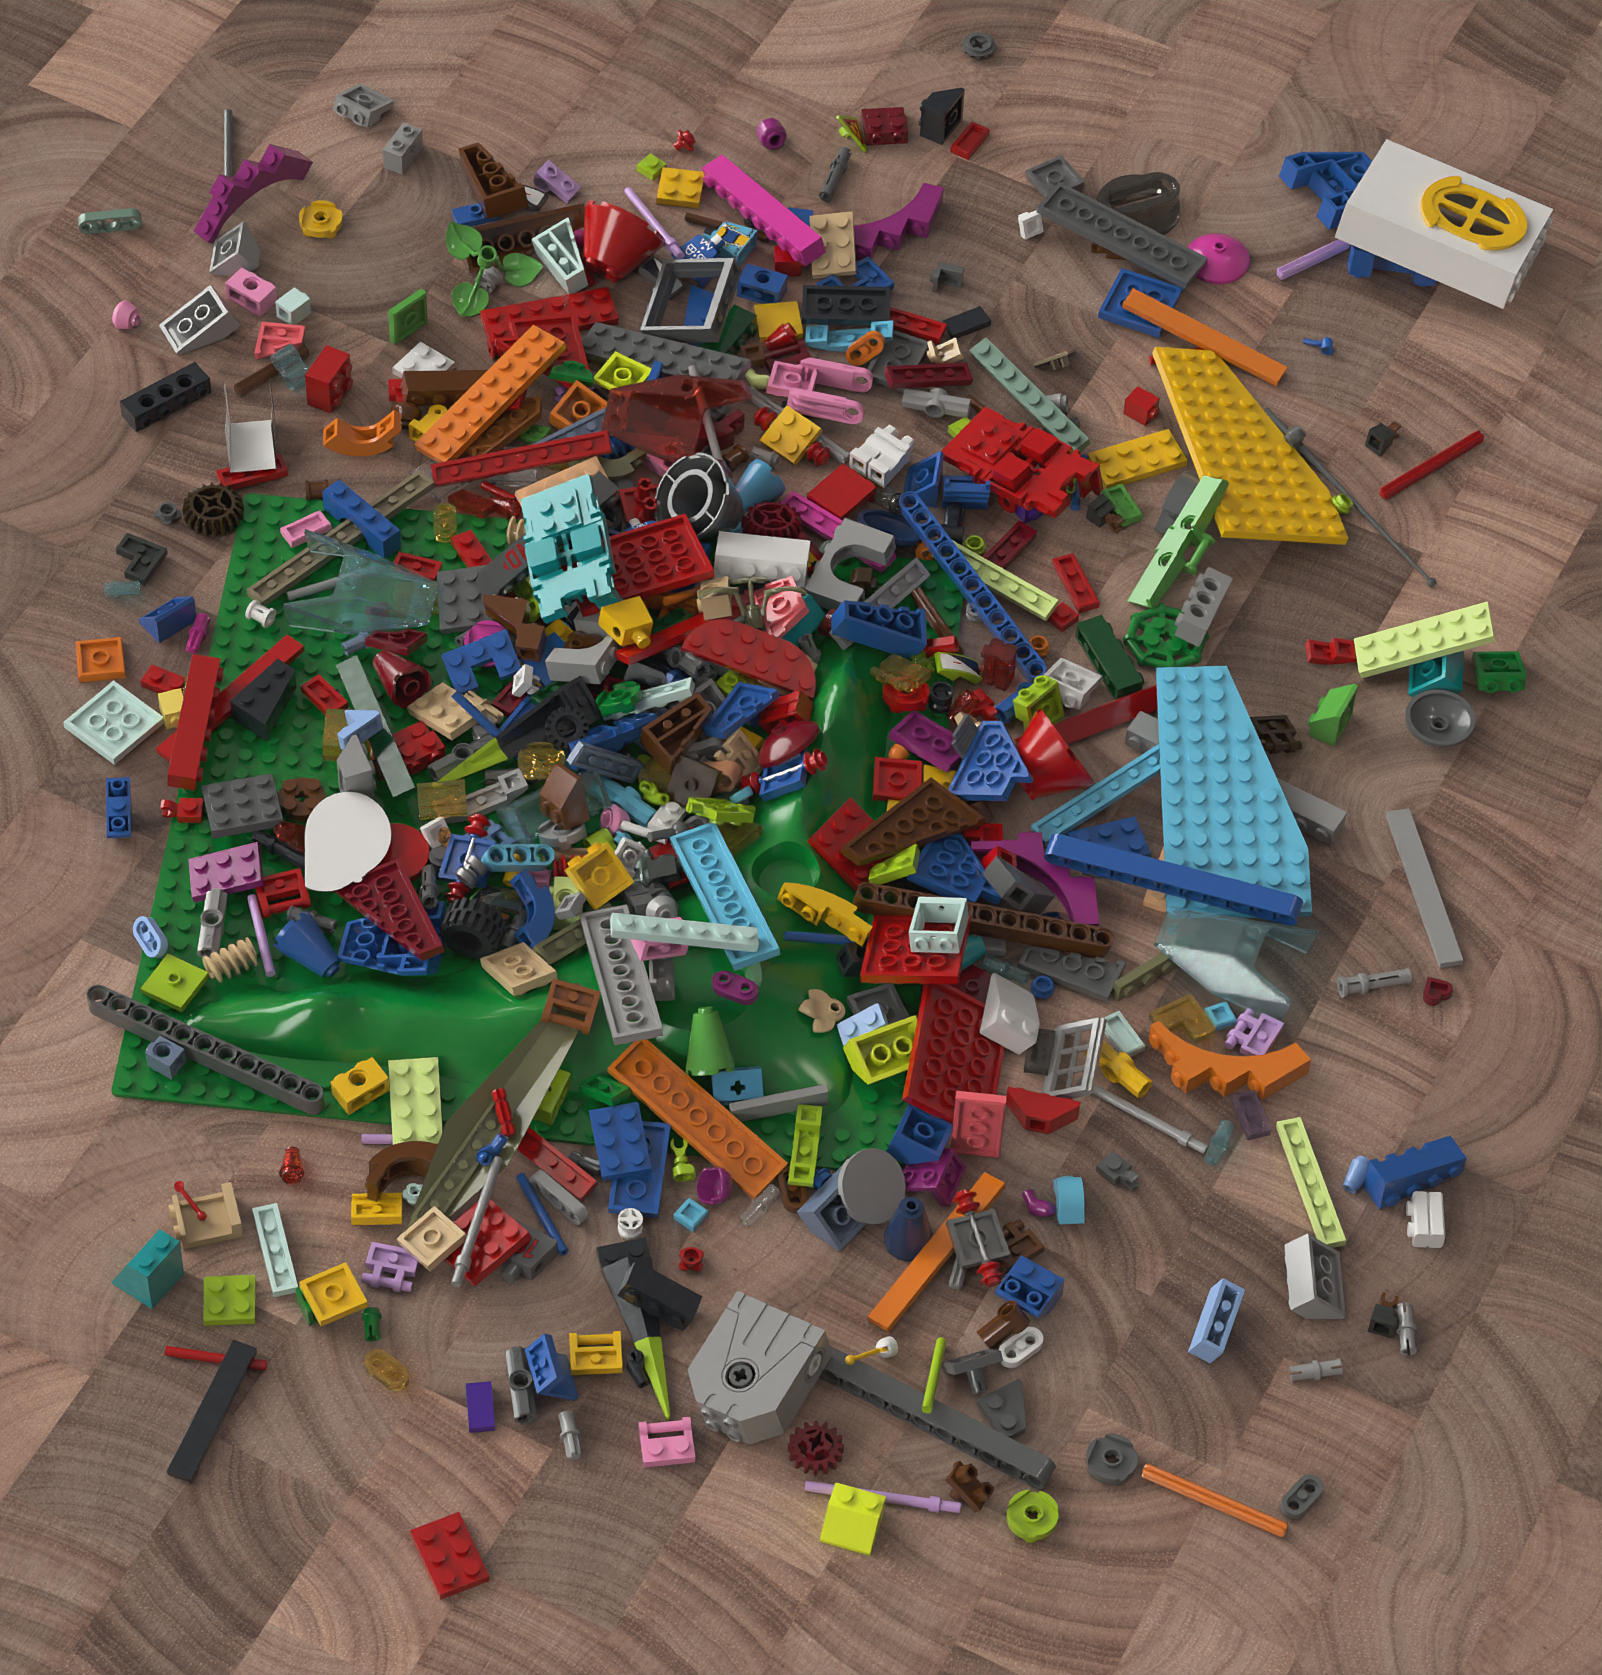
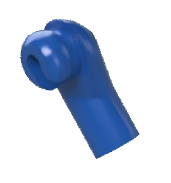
M498 1133L489 1145L478 1151L476 1155L477 1162L482 1166H488L492 1162L493 1157L498 1156L508 1138Z

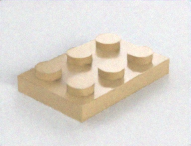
M853 212L809 216L810 228L822 237L826 253L812 262L813 279L827 278L831 275L835 277L856 275Z
M443 682L407 706L411 716L419 721H423L424 724L450 740L455 739L478 723L451 697L456 690ZM464 696L485 717L488 716L486 708Z
M524 942L480 958L482 968L513 996L525 994L536 987L546 986L552 982L553 978L557 979L556 970Z

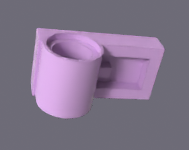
M549 159L534 175V184L540 191L548 192L550 190L566 204L581 189L578 183Z

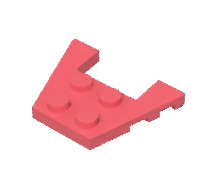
M792 576L767 583L765 588L753 590L754 604H760V609L762 608L765 590L785 586L798 587ZM749 589L744 590L745 594L739 595L745 610L746 606L750 605ZM785 591L768 598L766 615H763L764 624L767 629L764 632L782 638L810 612L801 593ZM732 594V605L739 607L735 596Z

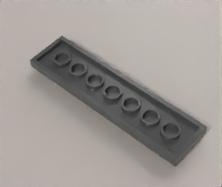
M1061 182L1052 189L1037 207L1036 213H1040L1043 217L1183 289L1190 285L1207 264V257Z
M599 322L592 326L582 340L587 360L605 364L616 351L651 369L654 361H659L663 364L664 379L690 385L689 379L691 378L688 367L696 365L699 376H702V387L704 389L728 395L732 394L751 367L750 359Z

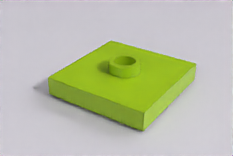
M167 954L140 988L141 993L183 1012L208 980L209 973Z

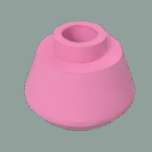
M125 300L116 306L112 322L117 329H132L139 324L141 315L139 310L130 301Z
M611 804L601 814L600 827L601 829L606 828L612 836H615L617 831L621 833L625 831L621 829L622 821L630 822V817L625 810L616 804Z

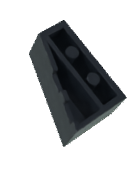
M277 658L230 700L232 719L267 742L273 726L279 721V715L286 708L297 688L295 670Z

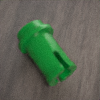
M368 1307L364 1309V1313L361 1315L365 1328L364 1339L368 1342H373V1336H375V1341L381 1339L379 1320L382 1318V1314L378 1308Z

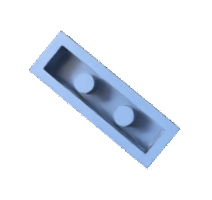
M1224 1278L1210 1289L1188 1350L1189 1353L1208 1363L1213 1362L1223 1354L1245 1289Z

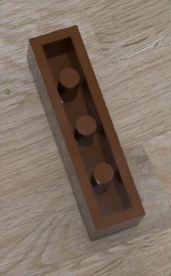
M488 370L403 371L400 385L403 401L416 404L417 406L454 405Z

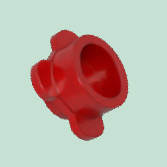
M695 1247L680 1250L681 1262L678 1264V1267L681 1271L695 1270L700 1272L703 1270L702 1258L704 1257V1252Z

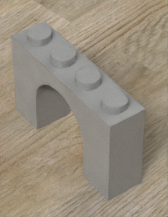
M844 518L842 524L836 527L831 543H827L822 559L816 562L813 574L810 579L808 578L805 581L803 589L812 596L820 607L834 612L844 600L864 602V589L839 580L834 576L833 572L839 563L852 557L865 558L886 566L896 549L894 535Z
M579 611L573 621L576 631H583L585 635L597 634L604 639L597 645L585 649L554 648L545 660L550 680L570 682L581 676L585 683L601 684L606 675H608L610 669L617 661L615 651L626 646H620L598 625L600 613L582 617Z

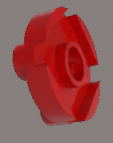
M898 676L890 679V683L888 685L885 683L883 686V700L890 706V711L900 713L902 711H924L926 709V704L929 702L930 689L924 681L921 684L916 682L915 677Z

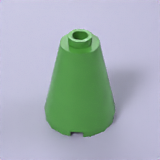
M713 1007L698 1008V1012L693 1014L686 1074L692 1073L693 1076L719 1074L721 1069H726V1073L735 1071V1063L718 1011H713Z

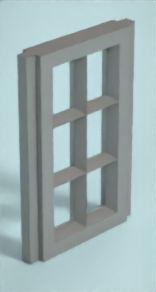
M1098 1017L1054 1028L1042 1093L1071 1099L1094 1093L1107 1023L1105 1018L1100 1019ZM1092 1030L1089 1044L1080 1045L1082 1032ZM1076 1033L1074 1046L1064 1049L1066 1035ZM1088 1051L1085 1065L1076 1067L1078 1052ZM1072 1054L1070 1067L1060 1070L1062 1056ZM1084 1072L1081 1086L1072 1087L1074 1073ZM1068 1075L1066 1088L1056 1090L1058 1077Z

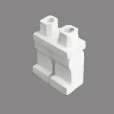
M891 425L884 429L877 427L874 434H871L861 447H855L850 452L849 467L865 477L868 475L870 480L885 487L902 467L910 461V453L914 448L915 440L908 435L899 440L897 438L898 431ZM861 462L864 466L861 467L858 463ZM877 472L882 475V478H879L876 475Z

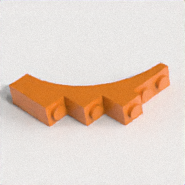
M1160 1021L1153 1023L1150 1027V1044L1153 1048L1158 1049L1163 1054L1167 1064L1172 1066L1171 1080L1185 1094L1207 1081L1223 1097L1248 1084L1251 1092L1257 1094L1263 1101L1309 1073L1311 1059L1297 1043L1263 1055L1231 1056L1206 1051L1191 1045L1171 1033Z

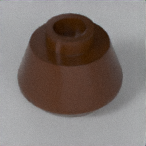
M399 402L391 408V412L395 410L401 414V429H409V423L413 419L418 421L421 415L420 408L413 403Z

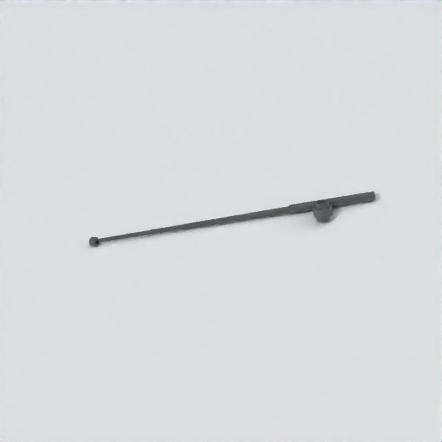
M1268 407L1265 408L1264 411L1283 433L1286 442L1291 447L1294 446L1340 493L1349 497L1353 502V506L1427 580L1428 586L1433 587L1437 581L1433 577L1429 578L1303 444L1304 437L1306 436L1300 426H1293L1289 429Z

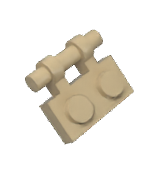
M741 729L732 733L722 745L727 751L726 755L721 750L714 754L717 761H734L738 763L743 770L742 776L746 775L750 778L752 772H756L759 775L764 769L757 762L758 751ZM741 778L739 779V781H738L737 784H736V786L739 788V790H740L739 783L741 782Z

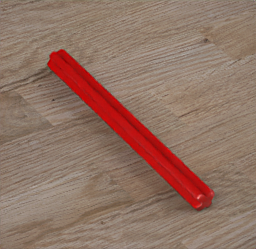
M1476 430L1381 487L1379 495L1384 500L1389 499L1484 441V434Z

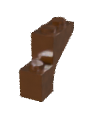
M483 594L482 601L485 606L486 615L517 637L515 649L518 659L541 662L547 642V635L544 626L536 623L529 624L531 617L529 601L520 597L509 598L497 594Z

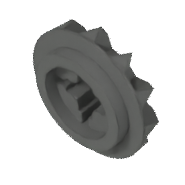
M977 32L967 35L963 39L962 47L964 53L969 54L970 58L975 56L977 59L980 57L987 59L988 55H993L996 43L988 34Z

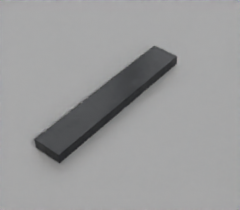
M233 1339L167 1469L168 1475L192 1483L257 1354V1348Z

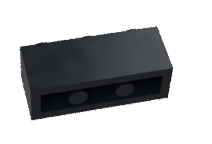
M635 1261L626 1272L617 1296L624 1299L627 1303L634 1304L651 1316H656L681 1331H684L693 1321L703 1297L638 1261Z

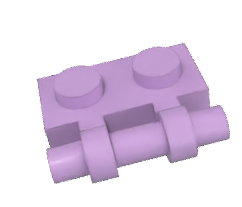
M1247 1008L1245 1013L1240 1014L1236 1027L1228 1033L1227 1041L1224 1045L1232 1050L1236 1044H1241L1239 1053L1245 1056L1267 1054L1283 1030L1284 1023L1264 1013L1261 1014L1259 1019L1253 1017L1255 1015L1254 1010ZM1245 1029H1252L1249 1035L1243 1033Z
M372 1242L365 1265L367 1269L373 1270V1274L363 1273L361 1283L370 1284L374 1288H379V1286L392 1288L394 1292L399 1293L401 1291L411 1292L413 1282L404 1281L405 1276L415 1278L420 1262L404 1248ZM382 1273H393L396 1274L395 1279L382 1276Z

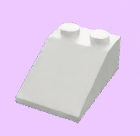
M993 973L991 975L980 1034L1020 1055L1033 1046L1037 1040L1040 1022L1035 998L1027 990Z

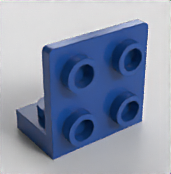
M543 1334L525 1349L537 1394L575 1401L578 1398V1393L573 1376L571 1375L567 1356L556 1352L552 1335Z

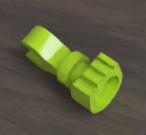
M672 1139L670 1150L675 1156L673 1160L675 1167L672 1169L673 1179L677 1182L694 1180L696 1178L695 1168L689 1164L688 1157L685 1155L688 1150V1142L683 1139V1147L676 1148Z

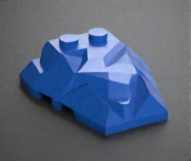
M641 712L614 720V726L612 727L608 726V724L596 725L594 728L589 729L587 737L569 743L571 751L565 749L561 751L558 747L554 749L560 755L563 765L568 769L579 771V773L589 771L570 765L566 761L578 741L617 752L637 740L641 736L642 728L655 720L657 714ZM572 733V734L567 735V736H565V737H571V736H573L575 733Z
M437 901V905L434 908L427 909L424 907L443 948H445V943L442 942V937L439 936V929L446 915V905L444 901ZM365 917L347 922L337 957L340 962L403 976L438 974L443 953L421 961Z

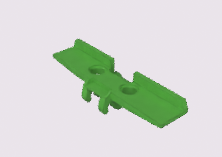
M1202 476L1175 523L1169 526L1154 551L1155 556L1127 600L1129 603L1154 609L1175 581L1180 571L1196 575L1198 572L1196 567L1208 547L1216 542L1211 535L1204 533V531L1211 522L1216 508L1219 506L1229 485L1228 481ZM1191 523L1190 526H1191L1192 528H1191V529H1186L1187 526ZM1188 545L1198 546L1189 563H1187L1183 557L1185 549Z

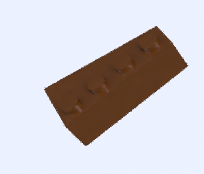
M479 142L458 149L462 169L487 219L528 207L525 187L521 183L518 184L515 177L511 173L508 174L504 170L503 165L500 162L497 163L493 156Z

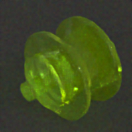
M926 651L918 653L916 656L912 655V671L920 669L922 677L930 674L931 671L933 673L936 671V668H934V656L928 659Z

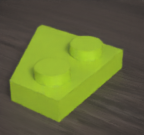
M917 844L873 866L870 869L869 882L881 885L916 873L920 857V850Z

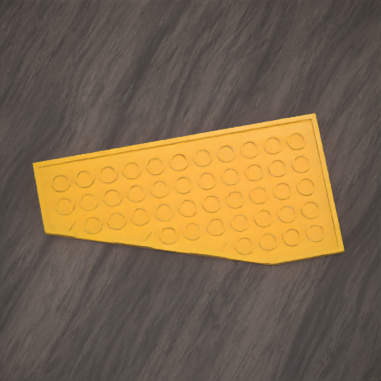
M1155 347L1152 354L1199 479L1201 480L1204 475L1223 479L1229 483L1214 514L1221 537L1346 545L1348 536L1337 508L1332 502L1330 491L1296 449L1286 442L1283 433L1222 358L1210 350Z

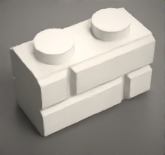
M1415 1191L1412 1194L1411 1201L1406 1203V1215L1411 1216V1222H1408L1407 1235L1412 1237L1414 1247L1426 1248L1429 1246V1248H1441L1445 1240L1443 1194L1441 1192L1427 1193Z

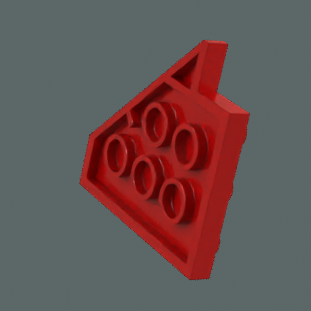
M575 313L510 319L509 328L512 337L495 338V346L507 352L535 325L565 342L567 347L542 374L549 377L552 368L564 364V361L583 363L586 365L585 368L589 370ZM554 380L568 389H570L571 386L574 384L570 382Z

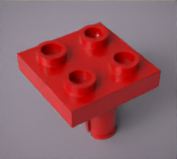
M641 478L638 481V487L619 489L618 496L626 526L634 518L639 519L641 524L651 520L656 522L654 512H657V500L655 495L659 483L651 484L649 478Z

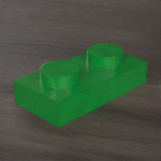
M595 1074L579 1084L581 1094L612 1107L621 1104L623 1100L631 1096L630 1087L599 1074Z

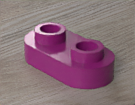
M719 971L712 977V989L715 994L741 1005H751L758 999V986L750 979L729 971Z

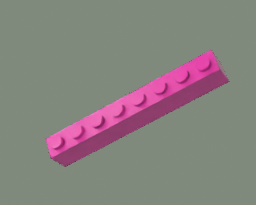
M723 154L702 167L703 181L708 188L712 187L720 198H725L733 209L737 208L745 219H750L758 230L762 229L770 240H775L783 251H788L795 261H799L804 266H807L826 253L822 237Z

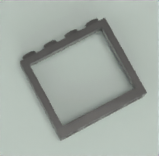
M734 258L664 259L661 270L658 272V278L653 287L652 296L647 305L640 331L644 334L680 343L719 342L742 274V270ZM720 277L704 326H660L676 278Z

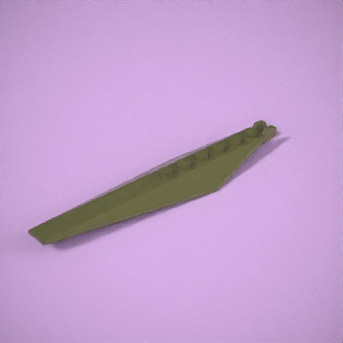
M553 1007L551 1012L582 1021L586 1018V1015L558 1007ZM549 1021L548 1024L539 1022L447 1120L412 1212L410 1222L403 1233L434 1206L446 1217H451L483 1188L491 1163L488 1166H482L477 1162L476 1155L480 1149L489 1145L498 1133L502 1134V1125L499 1124L495 1108L496 1102H494L492 1097L493 1090L499 1088L506 1090V1101L509 1102L513 1117L512 1123H514L516 1128V1134L507 1137V1143L497 1156L503 1160L499 1173L509 1165L579 1030Z

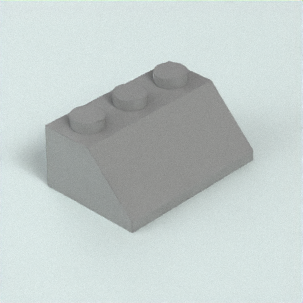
M1310 1234L1285 1244L1290 1310L1305 1319L1345 1318L1340 1252Z

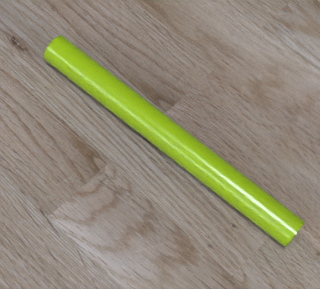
M942 1337L936 1340L922 1405L924 1413H931L947 1342Z

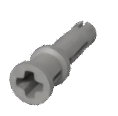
M1406 968L1373 975L1358 973L1354 977L1345 978L1340 976L1337 978L1338 992L1342 998L1354 993L1362 995L1369 992L1370 989L1411 983L1412 974L1410 969Z

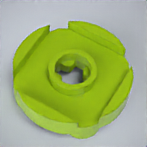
M1023 1490L1014 1495L1009 1501L1006 1513L1007 1524L1015 1535L1023 1538L1028 1543H1034L1037 1540L1050 1536L1055 1531L1059 1519L1058 1505L1049 1494L1043 1491L1037 1493ZM1027 1512H1037V1519L1028 1518Z

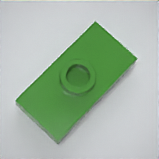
M1123 484L1102 490V494L1109 498L1108 503L1114 507L1113 513L1124 519V522L1121 523L1122 527L1143 520L1142 512Z

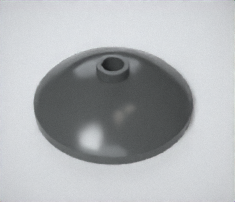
M1428 690L1416 695L1409 702L1405 712V722L1411 734L1419 741L1433 747L1446 748L1457 746L1471 736L1475 727V713L1471 705L1463 697L1446 690Z

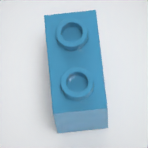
M760 1066L737 1067L735 1071L726 1073V1069H721L719 1074L711 1075L712 1097L721 1105H729L733 1103V1100L744 1101L763 1097L762 1068ZM737 1080H739L741 1085H744V1087L739 1088V1092H735L734 1088L730 1087L735 1085Z

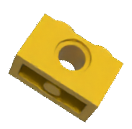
M373 1057L366 1061H360L353 1069L337 1075L331 1081L332 1095L348 1115L390 1091L389 1078ZM356 1083H363V1085H360V1086H356L355 1084H356Z

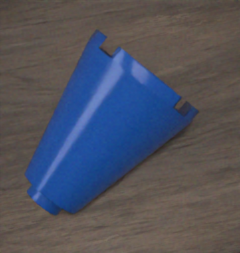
M307 911L299 914L301 919L297 922L292 919L275 938L278 943H273V946L322 978L327 976L331 978L339 971L340 967L338 965L340 960L313 916Z

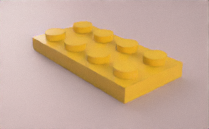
M1169 429L1096 450L1087 455L1088 460L1100 464L1104 489L1119 484H1130L1187 466L1188 461Z

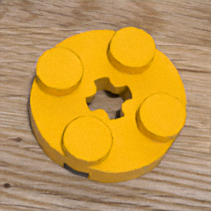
M325 200L313 201L311 206H308L306 209L304 206L299 213V224L303 234L307 237L334 238L343 224L342 211L338 210L334 203ZM320 217L324 218L323 221H318Z

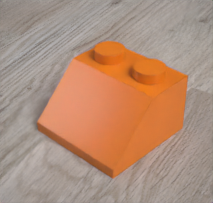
M576 380L550 412L549 423L558 430H561L605 407L609 411L613 405Z

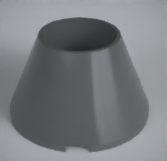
M696 453V455L684 456L677 460L662 477L655 495L657 500V512H654L656 522L686 514L698 540L718 537L719 531L732 532L739 524L743 514L742 498L725 468L716 458L705 453Z

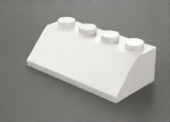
M719 531L714 562L715 577L713 578L728 576L729 580L762 576L777 581L792 576L798 587H805L811 541Z

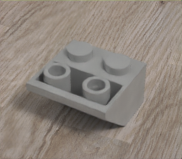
M357 735L351 736L337 759L340 792L360 793L374 799L373 789L376 788V782L373 774H375V768L372 760H367L366 746L364 742H359Z

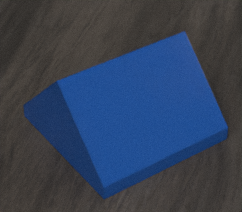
M942 451L908 467L903 493L907 491L915 492L927 507H937L943 473L944 453Z
M193 596L175 597L141 617L138 621L158 643H161L194 623L196 619L195 600Z

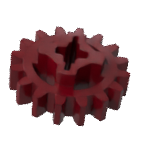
M817 1420L814 1421L813 1426L804 1422V1429L796 1427L795 1434H790V1443H788L789 1460L795 1461L796 1469L804 1467V1474H807L809 1470H813L814 1476L818 1475V1470L828 1474V1467L835 1470L837 1462L842 1461V1453H844L842 1435H836L837 1428L835 1427L829 1430L827 1422L823 1426H819Z

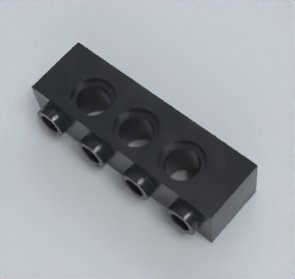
M193 362L121 400V415L138 432L210 394V377L196 362Z

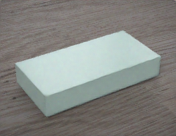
M1120 1011L1104 1017L1107 1020L1105 1035L1118 1053L1122 1051L1132 1057L1145 1051V1044Z

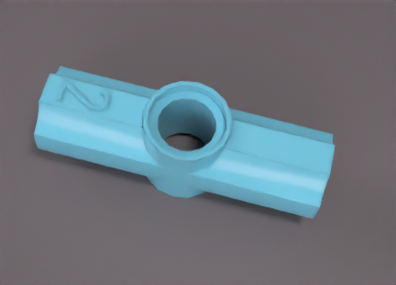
M600 775L592 786L593 793L610 805L616 804L625 810L630 819L640 826L647 828L648 822L657 812V810L641 800L640 795L634 788L629 786L624 788L608 776Z

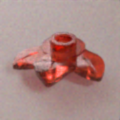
M280 821L273 830L276 837L282 842H287L294 849L305 852L304 833L306 827L293 822Z

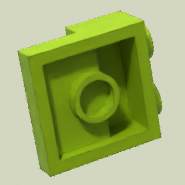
M1046 675L1037 676L1034 679V683L1029 688L1020 690L1018 696L1013 700L1016 718L1023 721L1024 730H1026L1039 708H1041L1052 724L1057 723L1064 717L1058 681Z

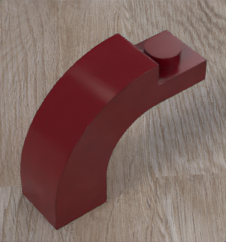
M737 409L723 420L713 423L720 451L733 446L734 435H738L744 429L745 414L740 409ZM682 411L665 422V438L677 447L690 452L701 453L703 448L709 445L704 424L695 422Z

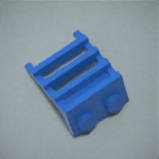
M943 475L942 508H946V506L952 503H959L966 509L987 510L990 481H986V484H976L973 482L972 476Z

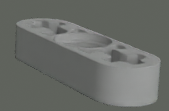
M538 1170L529 1178L533 1189L573 1224L580 1225L589 1217V1213L584 1205L544 1171Z

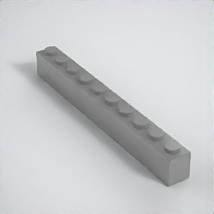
M1140 711L1127 729L1125 744L1143 753L1158 745V719ZM1277 778L1300 831L1315 837L1321 842L1332 845L1345 826L1347 812Z

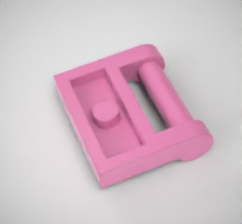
M682 1417V1420L650 1424H647L646 1421L638 1422L644 1468L695 1462L690 1417ZM683 1430L684 1434L682 1436L648 1439V1434Z

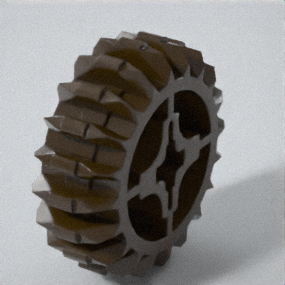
M211 482L209 486L202 483L201 488L194 487L193 492H188L187 498H184L182 508L184 521L188 524L190 530H195L197 535L203 532L205 538L209 534H212L215 538L217 534L224 536L226 531L232 533L233 527L237 528L239 526V520L243 519L244 512L241 495H238L236 489L232 490L230 485L223 487L221 482L218 485H214Z

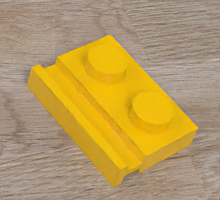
M367 1193L352 1194L351 1225L402 1224V1193H382L377 1202L369 1200Z

